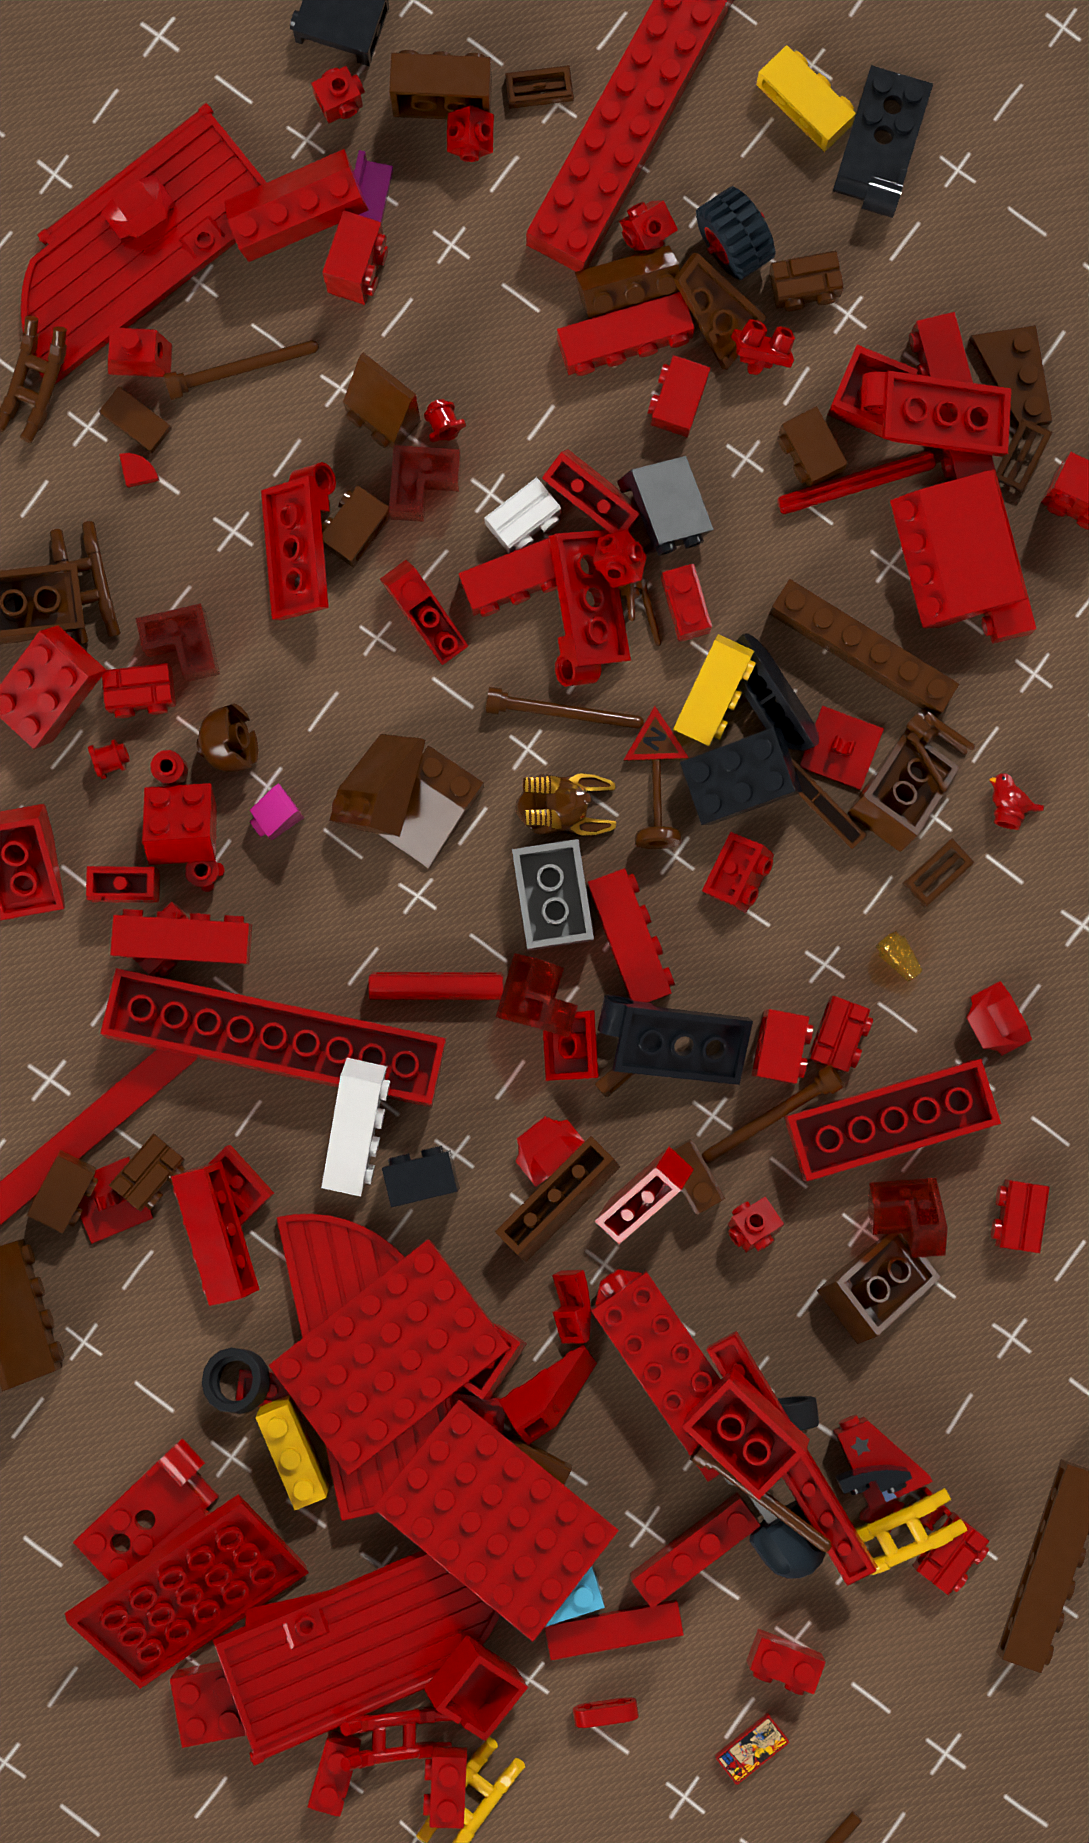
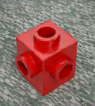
M347 66L340 69H329L320 79L311 82L314 97L328 124L340 118H351L363 107L361 95L365 93L364 87L357 74L351 76Z
M472 105L448 113L447 152L459 156L460 160L464 162H476L480 157L493 153L494 114Z
M664 200L650 201L646 204L645 202H640L627 210L628 216L619 221L623 228V239L634 251H650L661 248L665 244L664 239L678 230Z
M628 530L598 538L593 563L597 571L602 573L612 588L641 581L647 556L643 552L640 543L635 541Z
M765 1196L752 1205L748 1201L744 1202L732 1211L734 1216L728 1223L730 1228L728 1234L737 1247L742 1246L746 1253L753 1248H756L759 1252L775 1241L773 1236L780 1232L784 1223Z

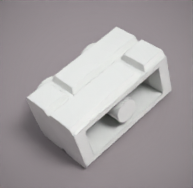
M536 477L485 517V524L504 549L511 553L515 549L519 550L531 545L534 541L532 536L541 529L545 533L557 525L560 521L558 516L561 514V507Z

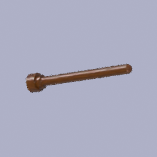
M309 340L188 375H184V373L177 374L174 371L163 374L170 399L174 400L184 397L183 393L189 392L188 388L316 353L319 345L316 341Z
M489 687L485 713L499 715V712H506V709L636 729L644 725V719L638 715L508 696L507 692H502V688Z
M831 1064L818 1071L819 1075L814 1078L815 1082L703 1151L701 1156L705 1163L713 1162L821 1093L826 1095L831 1092L834 1094L844 1088V1083Z
M698 1444L690 1457L692 1462L700 1468L705 1466L709 1470L711 1468L716 1470L822 1552H828L831 1549L832 1543L827 1537L768 1492L758 1500L709 1452Z

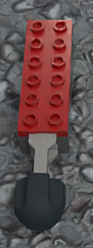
M617 1269L599 1282L596 1301L591 1306V1312L691 1456L699 1443L682 1428L687 1414L714 1388L721 1378L647 1270L634 1272ZM697 1465L708 1482L720 1474L713 1468L709 1470L705 1466L700 1468ZM725 1478V1480L727 1481L728 1484L734 1485L733 1483H731L729 1480H727V1479ZM751 1498L764 1517L760 1523L761 1526L750 1535V1543L763 1562L775 1574L787 1579L803 1578L812 1574L822 1564L826 1552L819 1550ZM796 1500L786 1505L792 1512L810 1524Z

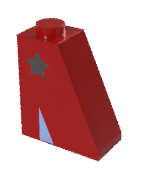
M857 1415L849 1416L839 1422V1428L833 1430L851 1470L874 1465H896L906 1467L912 1475V1479L906 1481L907 1486L891 1494H888L887 1490L881 1493L875 1482H870V1488L861 1493L871 1510L933 1482L930 1475L864 1416L858 1418Z

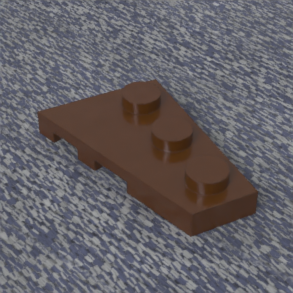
M692 253L673 280L721 368L728 370L738 357L736 342L731 339L734 329L743 330L749 319L763 323L767 317L701 255Z
M1036 325L971 335L969 340L974 349H977L984 362L983 366L988 375H991L996 386L1011 388L1010 416L1016 427L1018 428L1022 418L1039 426L1050 424L1052 422V415Z

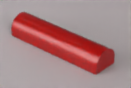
M372 972L369 975V999L503 1000L502 972Z

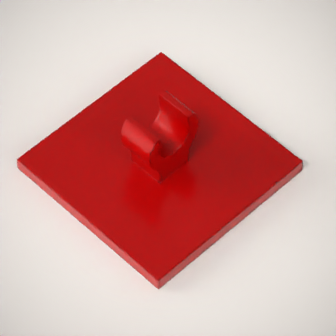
M822 705L815 722L819 735V744L805 750L800 766L807 771L861 790L884 728Z
M130 1156L97 1169L93 1177L98 1179V1182L91 1196L83 1195L78 1205L79 1208L83 1209L80 1217L91 1244L154 1218L151 1210L146 1206L142 1211L137 1210L109 1186L131 1160Z

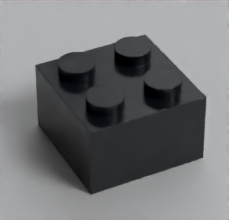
M442 1145L422 1150V1157L411 1159L409 1153L389 1158V1165L382 1167V1172L391 1208L458 1192L460 1187L451 1150L443 1151Z

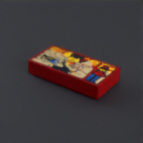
M767 1712L715 1754V1758L734 1783L738 1785L790 1742Z

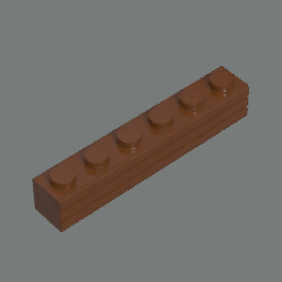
M791 757L803 791L798 794L853 849L867 834Z

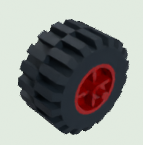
M731 186L697 208V224L708 247L707 252L712 254L719 265L735 279L742 280L775 257L774 240L764 220L763 213H760L750 198L736 187Z

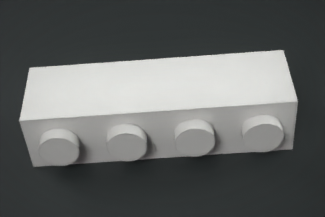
M351 1058L346 1059L340 1076L321 1188L361 1197L364 1185H371L375 1165L369 1164L370 1157H376L380 1137L374 1136L375 1129H381L385 1115V1109L379 1107L381 1100H387L390 1081L385 1080L387 1066Z

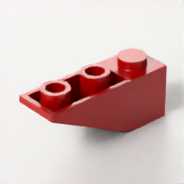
M407 560L379 579L441 665H444L468 647V644L419 572Z
M584 1344L568 1352L564 1358L550 1367L541 1370L535 1377L520 1387L512 1389L508 1395L499 1400L514 1429L527 1445L557 1426L597 1365V1362Z

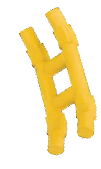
M945 1488L871 1524L868 1523L855 1528L863 1543L877 1537L885 1554L873 1558L878 1568L872 1575L889 1570L891 1567L931 1549L939 1548L967 1531L964 1522L959 1519L927 1535L919 1518L951 1501ZM906 1523L915 1542L898 1549L889 1530Z
M491 1737L484 1741L467 1762L466 1787L469 1784L485 1797L473 1813L465 1807L464 1829H460L452 1843H470L503 1794L507 1792L517 1776L525 1768L524 1762L519 1758H515L499 1775L494 1785L478 1774L479 1770L498 1747L497 1742ZM430 1816L427 1817L416 1835L423 1843H428L436 1829H438L429 1827Z

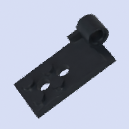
M871 65L833 192L863 200L861 209L893 218L933 83ZM889 100L896 101L900 105L901 111L897 114H890L885 111L883 104ZM878 131H886L891 135L892 141L885 145L879 144L875 140L874 134Z
M606 995L603 999L598 1031L606 1035L619 1037L612 1069L615 1072L740 1085L753 1021L749 1017L655 1007L652 1003L634 1001L622 996ZM681 1037H689V1046L682 1052H676V1041ZM719 1040V1051L714 1055H707V1045L711 1041Z

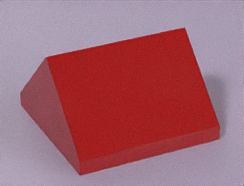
M595 1010L542 1014L546 1081L598 1078Z

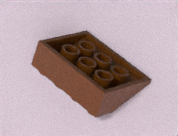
M24 1239L0 1246V1386L2 1391L52 1373L62 1368L61 1361L64 1360L62 1346L59 1341H54L51 1331L55 1327L50 1309H45L42 1301V1296L45 1295L42 1280L39 1276L35 1277L32 1264L35 1263L34 1252L30 1244H25Z

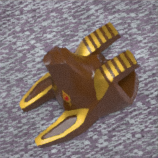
M540 774L537 777L523 778V792L516 800V814L523 821L524 825L540 835L564 832L584 837L606 833L616 828V821L586 817L588 804L591 802V795L588 793L614 791L615 783L592 774H575L567 777Z

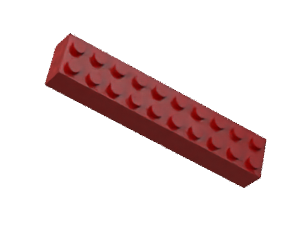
M734 0L652 1L526 232V246L576 272L589 267Z
M118 968L115 970L100 1032L102 1036L111 1040L339 1088L340 1076L347 1058L387 1066L385 1080L390 1081L387 1098L431 1108L446 1047V1038Z

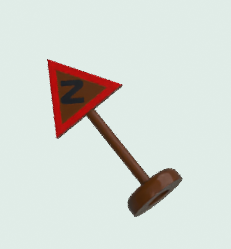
M654 706L623 761L652 760L654 826L640 829L635 835V845L645 849H668L679 846L682 840L681 833L677 829L662 826L660 760L689 759L656 706Z

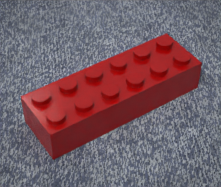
M982 1059L966 1061L784 1116L804 1181L821 1178L1001 1124Z

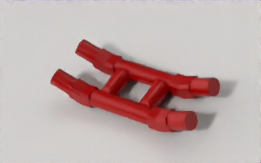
M434 1707L414 1708V1710L363 1715L352 1718V1720L341 1724V1733L344 1736L372 1731V1750H363L341 1759L340 1766L343 1771L348 1772L357 1768L362 1769L374 1766V1764L414 1758H432L433 1746L452 1747V1743L434 1741L416 1743V1723L423 1724L452 1720L438 1712ZM403 1725V1745L386 1748V1728Z

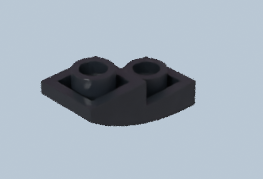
M874 1465L846 1471L836 1475L835 1478L844 1494L850 1492L851 1495H856L870 1488L869 1483L872 1481L875 1482L881 1493L887 1490L888 1494L905 1488L907 1486L906 1481L912 1479V1475L903 1466Z

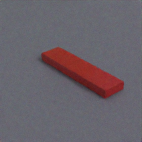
M677 1599L660 1602L652 1609L649 1605L569 1619L545 1627L551 1660L684 1636Z

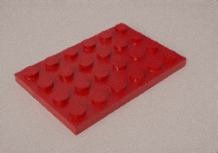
M428 1239L268 1366L347 1475H351L509 1351L511 1346L433 1242Z
M460 1399L373 1507L374 1510L532 1642L619 1531L613 1524Z
M237 1494L64 1614L67 1624L141 1689L246 1616V1609L263 1605L304 1577L309 1571L298 1555Z

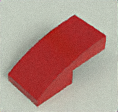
M561 1270L552 1275L561 1304L560 1308L552 1312L561 1342L586 1343L590 1338L591 1306L584 1270Z

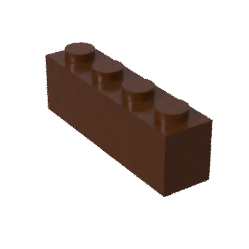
M590 1136L495 1231L496 1234L521 1259L527 1262L620 1168L619 1164Z

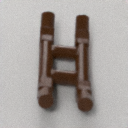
M35 316L25 317L24 332L22 333L19 348L21 350L7 395L4 397L0 407V432H4L18 410L19 400L35 405L32 407L26 421L27 424L20 435V438L28 443L33 442L37 432L41 430L46 421L47 409L61 364L64 363L67 348L65 344L67 329L56 326L53 328L48 361L34 356L39 336L37 333L38 318ZM29 368L44 373L39 393L23 387Z
M86 521L82 524L83 540L88 557L73 561L68 559L63 531L61 529H53L50 531L55 564L76 562L78 573L91 570L95 589L80 592L82 605L98 602L108 637L119 635L121 632L108 587L95 523ZM85 629L72 631L74 639L78 644L89 641Z

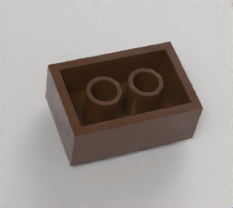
M402 50L399 53H391L389 93L393 117L448 120V113L468 105L491 113V57H485L480 53L455 56L445 51H437L433 54H419L414 50Z

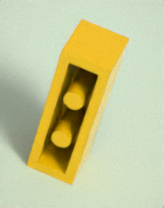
M786 45L759 71L756 85L824 152L853 125L856 113L851 102L844 96L839 97L831 89L828 79L820 73L816 74L808 66L806 58L799 51H793Z
M718 634L673 730L707 746L710 745L713 737L720 740L728 721L722 718L727 708L734 710L742 693L736 690L741 678L748 681L756 662L750 660L754 650Z
M288 1395L260 1406L255 1418L294 1510L325 1499L330 1485L292 1397Z

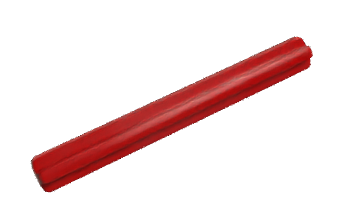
M925 451L782 495L777 500L780 512L785 515L932 470L936 466V461L932 451Z

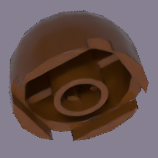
M234 703L210 712L200 725L196 742L198 752L218 770L225 772L240 771L252 767L251 764L256 763L258 760L257 736L255 730L250 733L248 732L245 722L249 721L250 718L241 706Z

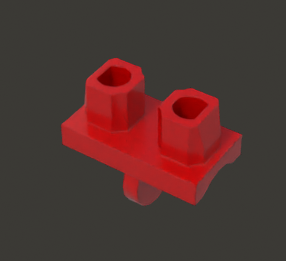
M749 319L743 330L734 329L731 339L736 342V352L740 356V362L747 363L749 374L759 375L763 368L771 369L773 364L791 368L794 362L791 349L795 340L791 329L779 326L776 328L772 338L766 337L767 329L765 324L753 319Z

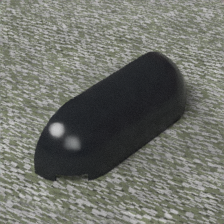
M747 633L742 634L736 642L754 650L750 660L756 662L748 681L741 678L738 686L766 730L770 728L781 729L789 749L804 751L819 744V735L815 724L767 649L754 636Z

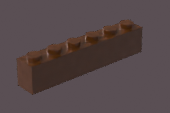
M791 579L788 580L769 612V615L921 709L925 708L936 718L943 712L960 685Z
M1062 1459L1060 1460L996 1651L1002 1660L1038 1673H1042L1044 1665H1049L1052 1659L1054 1647L1051 1643L1055 1632L1059 1633L1063 1626L1064 1613H1062L1065 1601L1070 1600L1074 1593L1075 1581L1073 1577L1076 1568H1081L1086 1556V1548L1083 1547L1087 1535H1089L1088 1468Z

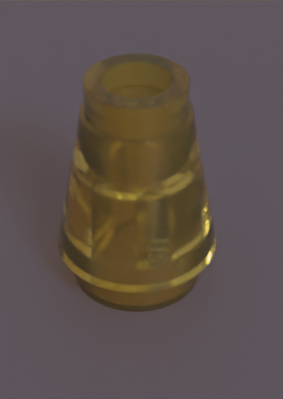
M894 931L876 945L877 950L880 952L878 956L904 977L907 982L913 980L923 971L905 935L900 936L897 931Z

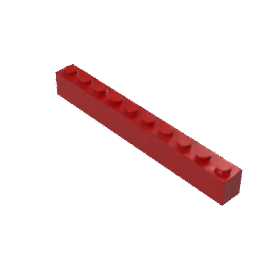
M955 312L916 321L912 333H909V343L912 352H917L920 364L917 365V374L973 383ZM941 406L939 410L941 418L945 422H951L952 413L950 409L946 406ZM972 410L970 413L972 423L981 427L983 422L981 414L978 411ZM942 449L944 458L941 459L942 472L945 478H950V481L989 470H995L996 472L992 455ZM1029 597L1017 603L984 613L985 617H982L985 636H990L992 644L1028 636L1037 629Z

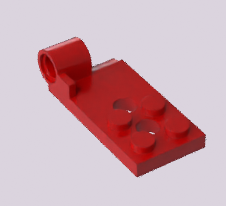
M889 370L887 372H868L862 375L860 409L867 413L883 414V439H888L891 442L1000 457L1008 454L1011 388ZM941 406H946L950 409L952 413L951 422H945L941 418L939 413ZM972 410L978 411L983 419L981 427L972 423L970 419Z
M320 462L294 470L290 475L289 482L261 490L272 620L282 621L329 608L321 512H330L328 495L334 492L336 479L333 470L326 463ZM296 541L297 551L296 554L293 556L292 547ZM300 576V583L296 589L295 579Z
M607 530L556 533L549 536L565 636L558 637L560 655L556 659L555 674L559 683L565 687L596 683L601 675V664L631 661L620 590L618 587L612 588L602 573L597 571L593 563L598 538L610 534ZM582 558L589 565L588 574L581 568L580 562ZM587 591L591 592L594 597L593 607L586 600Z
M182 1438L77 1537L73 1543L98 1571L111 1582L149 1556L148 1552L199 1507L206 1509L219 1497L197 1472L206 1462ZM142 1510L151 1511L155 1516L154 1526L150 1528L142 1527L137 1521L138 1513ZM119 1533L127 1535L130 1539V1548L126 1551L115 1549L112 1542L114 1535Z

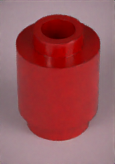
M172 750L158 752L151 761L152 775L165 786L180 785L188 776L186 761ZM172 762V770L163 772L165 765Z

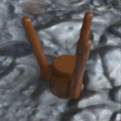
M642 579L641 581L619 586L620 597L627 599L628 619L630 621L635 620L634 599L639 598L641 593L655 645L660 646L661 639L648 594L647 580Z
M924 708L907 724L906 727L911 731L907 739L916 747L940 790L946 792L947 787L921 741L925 740L929 743L938 735L963 755H966L968 751L962 745L970 750H973L975 745Z

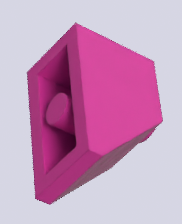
M279 783L249 810L254 816L249 822L258 835L262 837L266 834L271 840H274L304 819L301 812Z

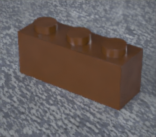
M669 245L575 272L580 301L589 319L680 292L673 280L680 271L679 263Z

